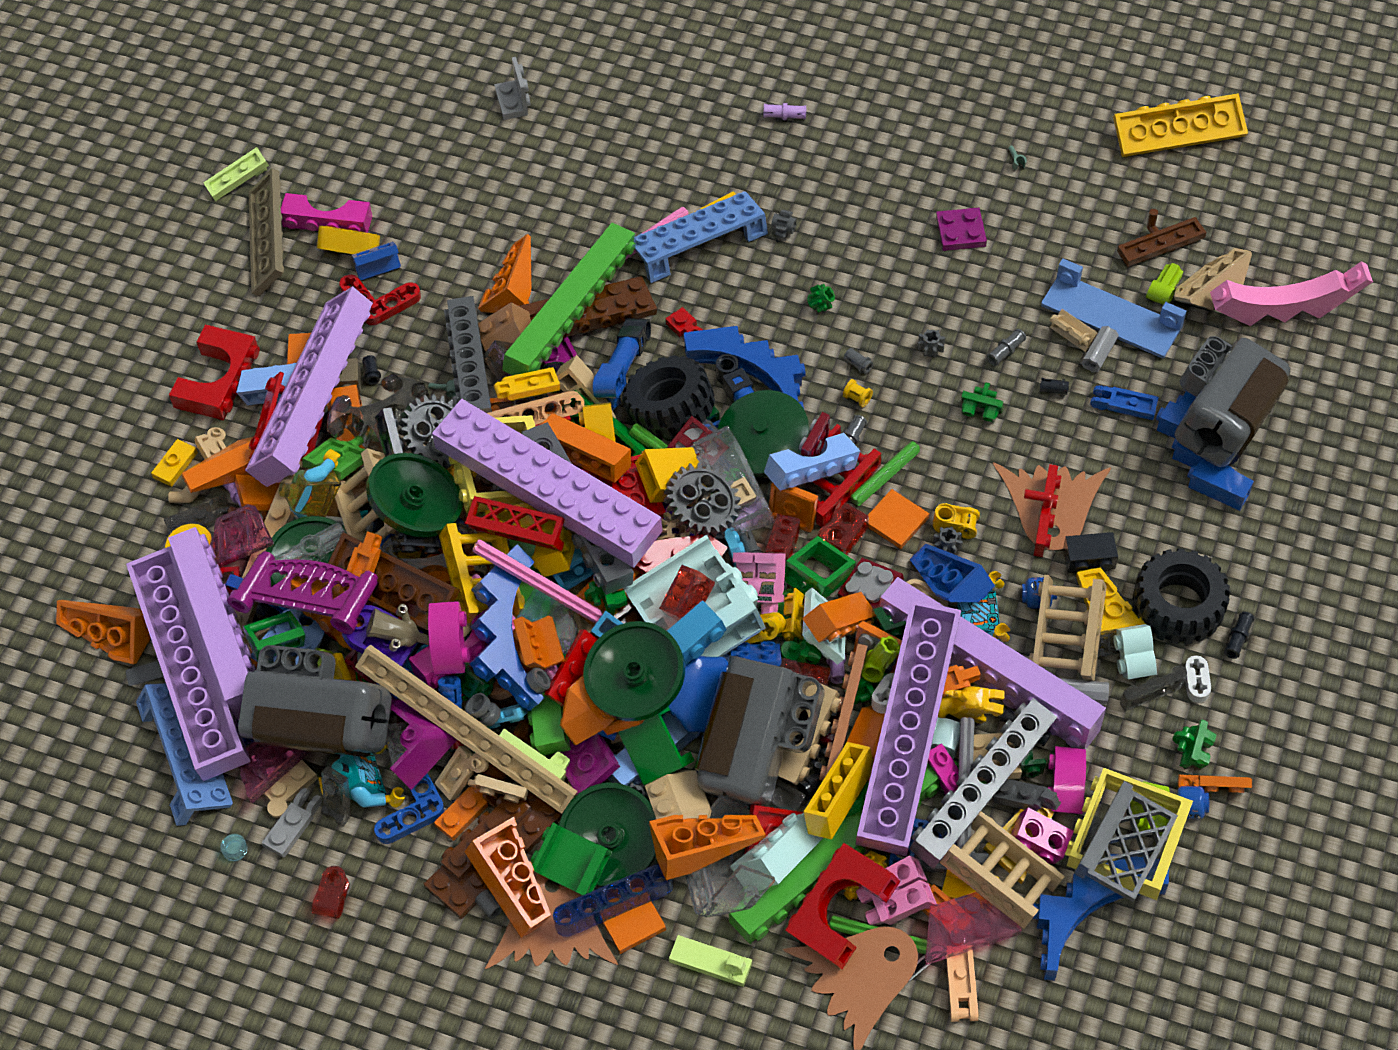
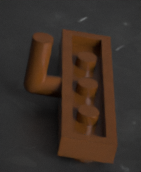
M1151 209L1146 225L1150 234L1118 245L1117 252L1127 267L1204 239L1206 231L1196 217L1159 230L1156 226L1158 210Z

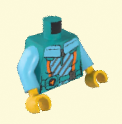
M992 571L988 576L994 583V587L996 589L1003 588L1004 581L1001 579L997 580L1002 575L998 571ZM993 588L979 602H957L956 609L961 610L960 616L997 640L1000 639L1002 642L1010 640V636L1005 633L1010 631V628L1005 623H1000L996 591H993Z
M386 744L384 748L376 754L383 753L385 749L389 746V744ZM370 754L368 757L340 755V759L335 761L331 767V774L337 778L341 793L362 807L384 806L386 803H389L392 807L397 808L401 806L405 797H400L404 791L400 787H395L390 795L386 794L373 754Z

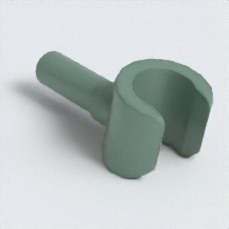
M1012 145L1009 146L1008 149L1014 160L1013 169H1018V163H1021L1023 168H1025L1026 157L1018 155Z
M454 380L448 381L447 384L429 383L428 385L430 389L446 391V395L450 398L458 393L455 391Z

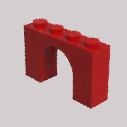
M205 324L196 341L200 354L226 361L230 364V368L222 378L210 383H201L178 377L169 393L173 408L224 420L227 413L232 410L233 401L236 395H238L237 388L242 370L251 369L254 359H257L259 356L260 348L257 345L255 336Z
M843 843L834 852L832 861L826 870H823L818 876L817 883L812 891L804 897L803 904L798 912L790 918L785 931L843 970L857 947L830 928L827 921V908L831 899L844 888L860 887L887 903L901 881L884 867Z

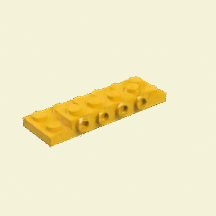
M1239 93L1214 98L1204 96L1196 101L1185 99L1172 105L1162 103L1153 108L1143 106L1135 111L1117 113L1113 116L1122 157L1245 137L1248 134Z

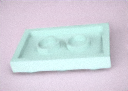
M813 588L805 592L804 616L819 604L828 602ZM803 621L802 635L809 644L816 646L824 657L831 659L837 665L845 660V637L842 639L837 638L832 642L826 640L819 643Z

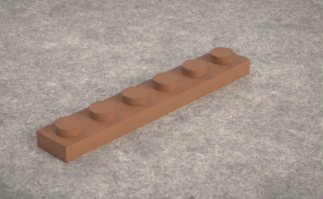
M858 644L856 652L851 651L848 666H851L852 669L851 673L845 674L842 688L846 689L845 697H839L841 701L837 711L841 713L839 720L834 719L831 734H834L835 737L833 743L828 742L825 757H828L829 761L828 766L822 765L819 778L821 781L824 780L844 746L868 647L866 645Z

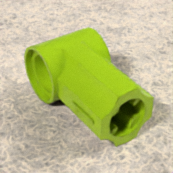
M1174 263L1166 264L1158 279L1153 280L1146 298L1161 305H1164L1165 302L1170 303L1175 288L1183 276L1184 271L1180 269V266Z
M891 636L882 637L874 649L867 652L861 672L865 680L876 683L883 679L884 672L900 652L901 646L898 644L897 639Z

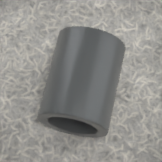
M488 889L482 891L475 899L477 905L490 919L497 917L503 911Z

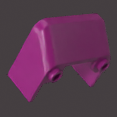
M392 697L391 710L409 725L400 737L401 744L407 750L390 769L412 790L457 739L401 699Z

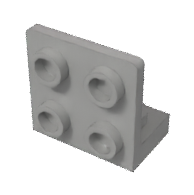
M512 57L515 80L494 84L504 120L528 115L527 106H531L529 95L525 93L529 91L527 80L522 78L524 76L523 66L518 64L516 57Z

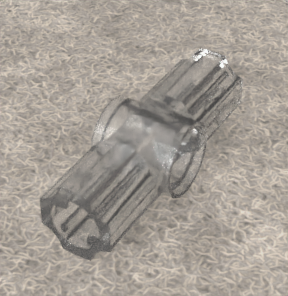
M337 522L315 535L303 537L299 544L275 556V560L300 559L319 562L323 555L336 548L342 533H345L341 524ZM310 546L317 547V550L312 553L306 551Z
M550 598L551 611L548 616L553 618L562 652L567 654L576 638L578 625L574 619V611Z

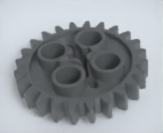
M432 394L429 399L426 395H423L420 400L415 398L405 407V410L400 414L402 419L398 422V425L402 427L398 430V434L404 435L402 441L407 444L404 452L411 450L413 454L430 458L446 469L453 466L449 462V456L435 448L433 439L426 446L423 445L427 437L433 433L453 409V400L445 403L444 396L437 400L435 394ZM417 429L421 430L422 433H423V435L420 434V433L417 431Z
M691 463L688 464L686 469L683 466L680 467L678 472L675 471L666 483L667 487L664 490V494L667 496L663 501L669 504L666 511L674 513L670 519L675 520L678 518L679 523L677 526L685 525L686 533L693 529L695 536L700 531L704 536H708L711 532L714 537L717 536L719 531L722 534L725 533L727 528L730 529L739 516L737 513L741 509V506L737 505L741 498L735 496L739 490L731 488L734 481H726V473L720 476L718 474L719 468L711 471L710 464L705 469L702 468L701 463H698L695 468ZM697 500L699 501L693 508L687 509L689 507H692L697 502Z

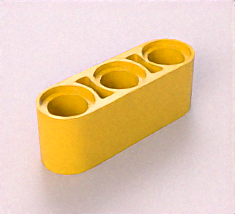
M319 226L316 248L356 254L379 246L380 235Z

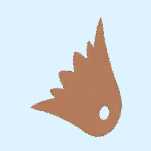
M993 462L994 467L1002 477L1013 498L1026 535L1036 544L1043 501L1025 499L1024 494L1025 489L1044 492L1048 472L1038 465L1032 479L1022 469H1019L1018 477L1008 469ZM1066 466L1058 470L1057 475L1062 476L1060 488L1054 490V494L1058 495L1056 509L1051 508L1050 514L1055 515L1053 525L1059 528L1060 533L1056 537H1051L1050 548H1045L1046 550H1061L1064 546L1065 536L1081 534L1095 494L1110 472L1111 467L1094 474L1087 480H1085V471H1083L1073 481Z
M533 872L537 884L541 887L551 916L541 927L523 938L520 937L509 921L506 931L485 969L499 963L513 951H515V962H517L526 954L528 949L531 951L535 966H539L548 957L551 950H553V953L561 963L568 965L574 947L585 959H589V949H591L605 960L616 965L618 963L599 931L588 898L561 884L556 892H548L545 889V883L548 878Z
M878 927L847 937L846 939L857 948L843 970L808 946L783 949L792 956L813 962L804 969L806 972L823 973L813 985L811 991L822 994L834 993L827 1009L829 1016L848 1011L844 1020V1030L855 1024L854 1050L862 1049L874 1025L891 1001L911 979L918 963V952L913 939L904 931L894 927ZM890 946L898 948L900 952L899 958L893 962L886 960L884 957L885 949Z

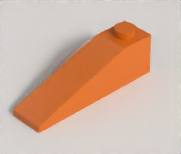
M529 234L516 241L510 248L502 262L504 267L492 279L495 281V284L491 290L488 288L483 294L478 307L481 312L495 313L511 302L517 306L529 303L528 300L531 294V236Z
M253 437L238 440L184 471L182 478L190 493L235 482L236 475H250L245 470L250 461L249 454L251 450L248 447Z
M66 600L57 601V625L76 637H83L91 642V646L95 649L100 648L107 652L108 657L113 660L130 664L137 663L151 638L141 609Z
M671 815L649 821L656 858L666 880L691 874L764 839L766 836L756 815H724L723 818H707V815H699L698 818L683 819V815Z

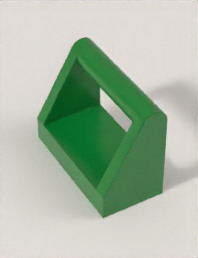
M291 611L243 626L244 633L257 662L261 649L267 645L300 648L305 644L303 628ZM288 622L291 627L289 631L262 640H258L254 634L255 632Z

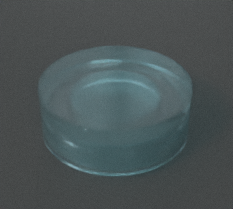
M238 834L226 836L220 846L223 856L230 861L242 859L248 850L245 839Z

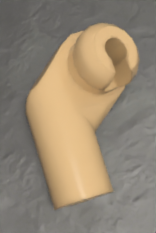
M186 485L182 491L169 492V503H191L201 491L190 493Z

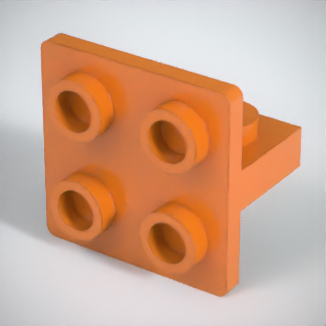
M522 616L513 620L515 626L513 630L515 648L526 673L535 667L546 670L564 662L563 652L551 616H546L534 622Z

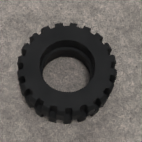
M672 355L669 358L661 357L657 361H650L646 363L645 367L637 369L636 374L630 376L628 383L624 387L622 401L632 425L638 423L661 441L662 439L670 441L675 438L691 416L702 424L706 422V417H709L712 413L715 395L705 369L699 362L685 356L678 358V356Z
M1179 548L1175 552H1172L1171 549L1165 550L1162 555L1159 553L1153 555L1150 561H1146L1143 564L1141 571L1138 573L1132 597L1134 613L1138 614L1137 617L1141 618L1146 625H1149L1151 632L1157 634V638L1162 641L1168 639L1173 644H1178L1179 641L1184 642V644H1192L1195 639L1197 642L1203 641L1207 635L1211 636L1216 632L1217 627L1221 625L1224 619L1231 593L1230 586L1227 584L1228 578L1225 573H1220L1222 568L1217 563L1213 564L1211 558L1206 555L1200 556L1197 551L1191 550V552H1186L1185 549ZM1169 585H1183L1194 590L1203 603L1193 608H1180L1167 602L1159 590Z

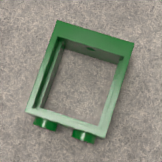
M816 536L786 560L784 581L797 588L804 595L810 588H813L821 596L827 598L845 583L853 571L856 561L819 536ZM814 557L833 570L834 573L827 579H824L803 565V563L809 558Z

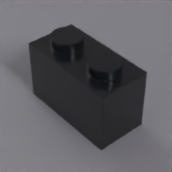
M1113 532L1065 536L1063 552L1068 573H1077L1100 567L1106 572L1116 568L1118 552Z

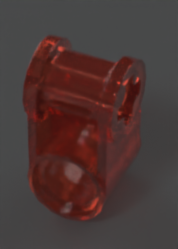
M330 866L324 870L318 891L313 899L312 914L334 919L341 917L350 885L341 867Z

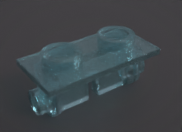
M534 588L517 617L522 616L531 622L544 618L555 600Z

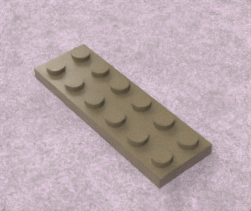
M273 168L249 191L251 293L260 296L266 289H269L271 284L277 278H280L284 272L282 258L283 232L281 230V182L279 171Z

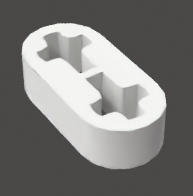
M1191 656L1186 661L1184 667L1186 691L1191 701L1202 703L1208 699L1211 692L1208 663L1201 656ZM1193 665H1197V668L1200 669L1198 675H1196L1195 669L1192 668ZM1197 683H1199L1200 690L1203 691L1202 694H1198V691L1195 690Z
M894 673L884 676L872 694L871 705L873 710L883 714L886 712L891 690L889 686H892Z

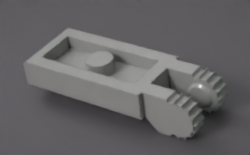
M306 788L301 789L295 796L294 802H291L262 841L263 847L283 858L286 857L313 820V815L322 803V797L315 795L308 803L306 810L301 807L307 800L310 791Z

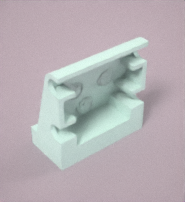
M707 535L634 580L632 585L623 588L643 621L656 624L666 631L703 600L723 621L727 630L721 639L712 642L705 648L701 656L722 657L766 628L756 606L741 584L737 582L732 571L717 549L715 550Z

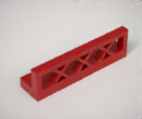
M474 496L465 522L471 529L562 552L564 542L559 538L565 521L563 517ZM479 504L488 506L490 513L483 517L476 516ZM504 510L510 511L513 518L504 523L500 522L497 515ZM527 515L532 516L535 523L527 528H522L519 520ZM548 521L556 522L552 535L544 533L541 525Z

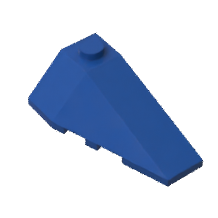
M925 544L910 559L934 594L949 602H979L995 586L982 565L929 544Z

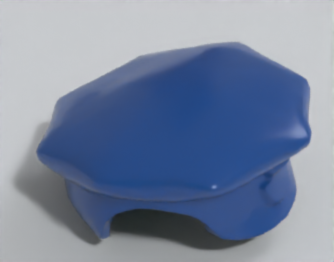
M700 656L691 660L685 666V678L682 688L675 700L669 705V712L678 719L688 732L705 731L721 672H726L728 661L724 657Z

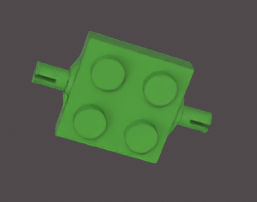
M359 435L348 442L329 438L302 458L303 467L312 469L320 466L324 462L325 453L332 449L341 456L337 459L338 466L329 473V476L342 480L364 463L361 453L365 449L359 447L364 443V439L361 436L359 437Z

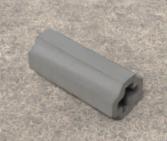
M1109 326L1101 327L1081 362L1085 369L1091 372H1098L1119 336L1116 330L1111 329Z
M1059 678L1099 704L1107 705L1109 682Z

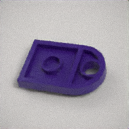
M365 605L357 618L363 625L356 627L352 634L342 633L343 639L352 649L362 654L369 645H372L403 667L419 642H416L411 647L402 646L397 651H391L389 649L391 641L367 637V626L373 609L376 608L383 613L395 618L397 617L376 606Z

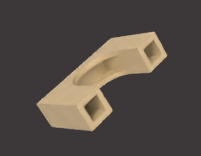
M822 685L825 690V696L810 749L804 753H795L784 750L778 777L795 785L809 775L810 768H808L811 758L815 759L821 747L818 743L822 735H827L831 726L829 719L832 712H837L841 701L838 691ZM809 686L806 689V696L814 695L817 691V686ZM806 709L808 717H810V710ZM803 740L795 746L801 745L803 743Z

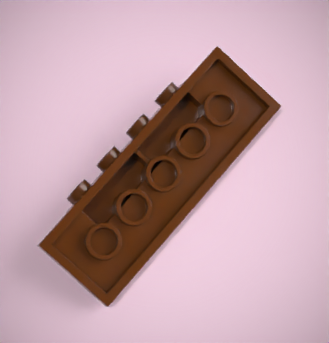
M640 276L605 285L603 291L595 295L592 305L584 309L581 319H576L571 331L568 334L565 333L563 338L624 323L626 318L640 319L656 315L657 307L643 277ZM549 299L520 305L519 307L529 311L532 321Z
M343 532L328 564L347 570L354 548H358L360 542L363 543V541ZM381 551L374 571L378 577L377 585L366 604L378 608L381 606L385 608L386 612L397 618L399 617L396 614L397 607L400 604H405L408 608L410 620H413L416 626L428 630L429 603L455 602L460 589Z
M529 790L526 801L519 800V803L507 801L504 799L505 795H501L496 801L495 805L497 807L491 813L488 811L484 812L478 819V825L473 830L467 829L461 835V842L455 848L449 847L444 851L441 857L443 859L441 861L442 866L424 883L425 889L462 920L477 905L475 902L476 897L482 891L488 889L464 852L470 843L514 817L517 823L518 835L523 839L524 851L527 855L542 840L545 829L548 826L551 827L552 823L557 824L561 820L563 813L561 814Z

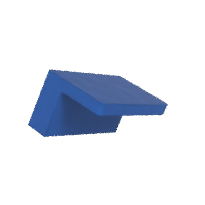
M390 242L351 255L358 278L363 280L400 268L401 264L396 244Z

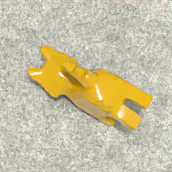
M975 686L966 687L962 690L945 691V694L948 696L942 697L938 717L945 718L948 714L958 719L970 717L974 719V722L982 724L987 719L984 714H993L996 717L1003 714L1004 705L989 702V699L1003 700L1004 691Z

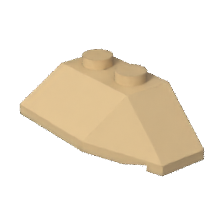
M1233 248L1228 254L1207 263L1176 288L1175 300L1210 310L1215 309L1210 292L1226 280L1243 285L1252 256L1251 251Z
M678 769L645 785L656 819L671 815H683V819L698 818L699 815H707V818H710L712 809L706 793L698 786V773L696 770Z

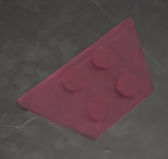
M249 504L217 518L214 526V535L210 542L216 555L214 560L220 568L274 545L256 506Z
M253 742L246 748L251 762L239 766L240 775L249 801L251 803L255 802L311 751L260 745Z
M978 892L930 906L925 963L928 965L1020 935L1021 927Z

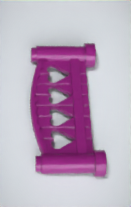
M263 551L257 556L238 589L231 592L227 602L233 609L241 613H248L255 601L332 617L330 623L336 630L344 634H352L358 624V616L377 585L378 577L371 571H365L359 577L340 567L312 560H275L271 553ZM273 573L288 574L286 578L271 587V575ZM295 576H300L301 579L308 578L305 583L293 591L291 590L292 578ZM314 581L329 582L327 586L312 595L311 585ZM336 584H341L342 587L349 586L348 590L333 599V586Z

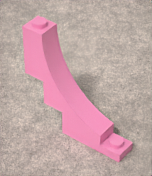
M1361 261L1344 274L1334 270L1312 280L1285 286L1254 287L1226 280L1213 289L1210 294L1216 311L1248 326H1252L1267 314L1283 322L1288 321L1301 311L1320 319L1370 285L1373 280L1367 264Z

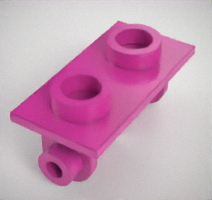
M941 743L930 750L928 764L939 777L940 786L946 795L950 790L955 793L958 789L956 783L959 779V769Z

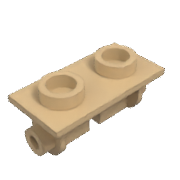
M1061 309L1058 315L1054 314L1050 318L1052 323L1050 328L1084 352L1088 350L1098 334L1064 309Z

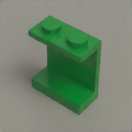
M669 706L659 714L645 719L642 724L618 732L643 785L695 761L691 752L680 756L661 715L670 711Z
M552 823L551 827L548 826L543 833L542 841L544 842L540 850H536L531 858L534 872L590 899L613 851Z

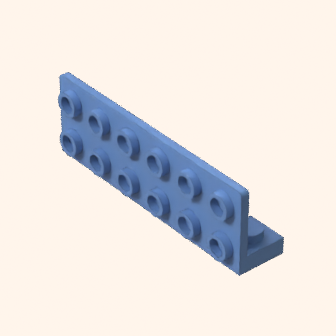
M747 192L738 193L665 225L658 226L653 230L639 234L634 237V243H636L635 251L643 259L647 279L652 283L671 275L668 258L742 226L744 236L748 242L768 234L765 213Z
M1066 259L1061 260L1058 266L1057 278L1042 300V307L1058 314L1061 309H1064L1087 326L1100 331L1102 326H1109L1117 331L1119 335L1117 339L1160 358H1165L1183 327L1186 310L1165 302L1161 314H1157L1082 282L1083 267Z
M166 683L145 685L136 704L142 722H149L154 718L178 790L170 803L176 826L186 825L194 811L230 808L233 802L223 773L203 781L196 772Z

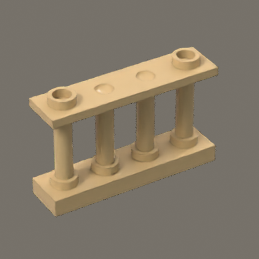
M368 448L361 453L364 467L348 481L335 478L329 480L330 485L341 484L335 486V489L334 486H331L347 534L363 542L366 536L365 528L379 517L372 510L365 517L361 518L359 508L368 501L367 494L364 491L355 499L352 489L369 476L375 464L385 457L384 453ZM384 523L385 526L375 533L382 536V540L390 533H396V530Z
M1044 575V580L1039 583L1038 589L1041 602L1034 653H1030L1029 660L1040 667L1078 670V673H1081L1084 680L1095 681L1107 587L1104 580L1093 579L1092 586L1077 588L1055 586L1051 577ZM1051 595L1087 598L1090 601L1089 610L1077 612L1050 609ZM1048 619L1084 622L1087 625L1086 634L1075 636L1046 633ZM1045 643L1081 646L1084 649L1083 658L1071 660L1043 657Z
M980 811L972 823V829L975 831L961 849L953 844L940 863L1025 929L1038 912V909L1033 906L1034 902L1046 887L1053 892L1065 876L999 826L991 817ZM984 838L996 848L981 865L969 855ZM1005 854L1017 865L1002 882L990 871ZM1026 871L1038 881L1023 898L1011 888Z

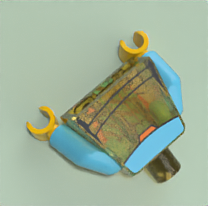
M329 449L325 453L324 462L320 466L309 470H299L295 473L291 483L280 484V497H285L290 510L298 518L307 516L326 517L341 486L340 480L333 471L338 466L337 459L341 456L336 451Z

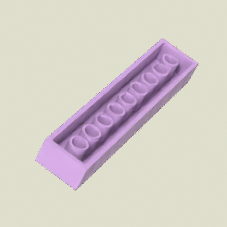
M353 286L325 303L245 471L266 487L279 483L288 475L292 476L298 471L300 467L299 461L308 450L307 444L316 433L315 427L317 422L324 416V407L331 400V392L339 383V375L347 366L348 362L346 360L355 349L354 343L363 331L362 325L370 316L369 310L373 303Z
M462 398L432 433L436 449L540 512L563 517L565 519L563 526L578 535H582L588 541L601 547L633 568L662 532V521L659 515Z
M171 546L127 563L126 565L196 772L205 781L251 762L244 740L239 734L236 717L226 703Z
M899 577L894 580L880 597V607L883 608L886 615L891 616L893 624L901 621L907 622L911 600L943 606ZM960 616L949 667L954 665L963 666L965 670L978 666L981 674L980 680L974 683L983 688L1003 690L1004 699L1002 701L1009 708L1017 710L1023 702L1028 705L1034 698L1057 716L1056 720L1047 730L1052 733L1051 735L1059 736L1072 748L1087 749L1100 732L1106 707Z
M911 600L857 832L856 845L907 857L961 610Z

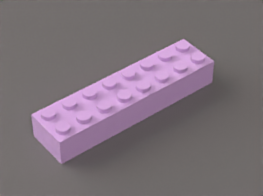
M194 527L168 539L224 699L237 720H239L245 678L247 673L254 672L256 667L254 664L252 665L250 650L243 640L245 637L240 624L236 621V611L227 602L230 594L222 582L221 578H223L219 565H216L214 560L216 558L214 550L209 545L205 534L200 535L197 528Z

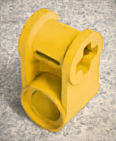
M947 503L940 504L935 509L933 528L940 533L941 527L945 529L952 526L957 533H962V538H974L977 535L976 522L980 518V512L971 507H960Z
M778 612L760 614L766 628L745 642L752 644L774 639L786 627L784 616Z

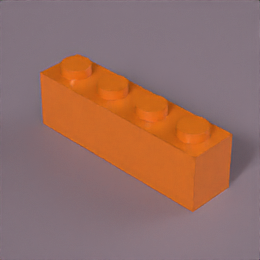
M554 413L541 423H549L569 460L575 465L614 483L631 467V449Z
M858 592L819 604L802 619L819 643L826 640L832 642L837 638L842 639L848 634H855L862 620L871 624L873 608L863 593Z

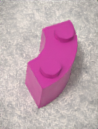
M459 601L429 603L428 631L434 675L465 673V663L470 660L469 648L465 647L463 627L467 626L466 612L461 610Z
M1055 746L1054 754L1049 755L1048 769L1053 771L1052 787L1048 786V788L1057 793L1061 804L1057 810L1052 811L1083 814L1082 808L1084 805L1086 782V749Z

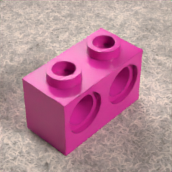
M1027 808L1019 814L1011 835L1048 864H1055L1064 858L1074 831ZM1025 827L1032 831L1033 837L1027 835ZM1048 839L1054 842L1055 849L1050 847Z

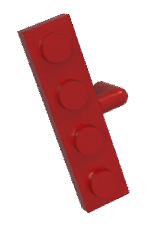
M1049 464L1044 492L1025 489V499L1043 501L1033 556L1043 557L1044 549L1050 548L1052 535L1047 534L1048 528L1053 529L1055 515L1050 513L1051 508L1056 509L1058 495L1054 494V490L1060 488L1062 477L1057 475V465Z

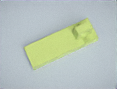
M256 147L203 183L214 200L217 201L254 175L257 177L266 171V167L269 164Z
M503 729L500 733V737L562 781L566 779V769L570 759L565 755L557 752L548 759L507 730Z
M680 935L677 936L669 956L670 963L742 987L745 985L752 966V959Z

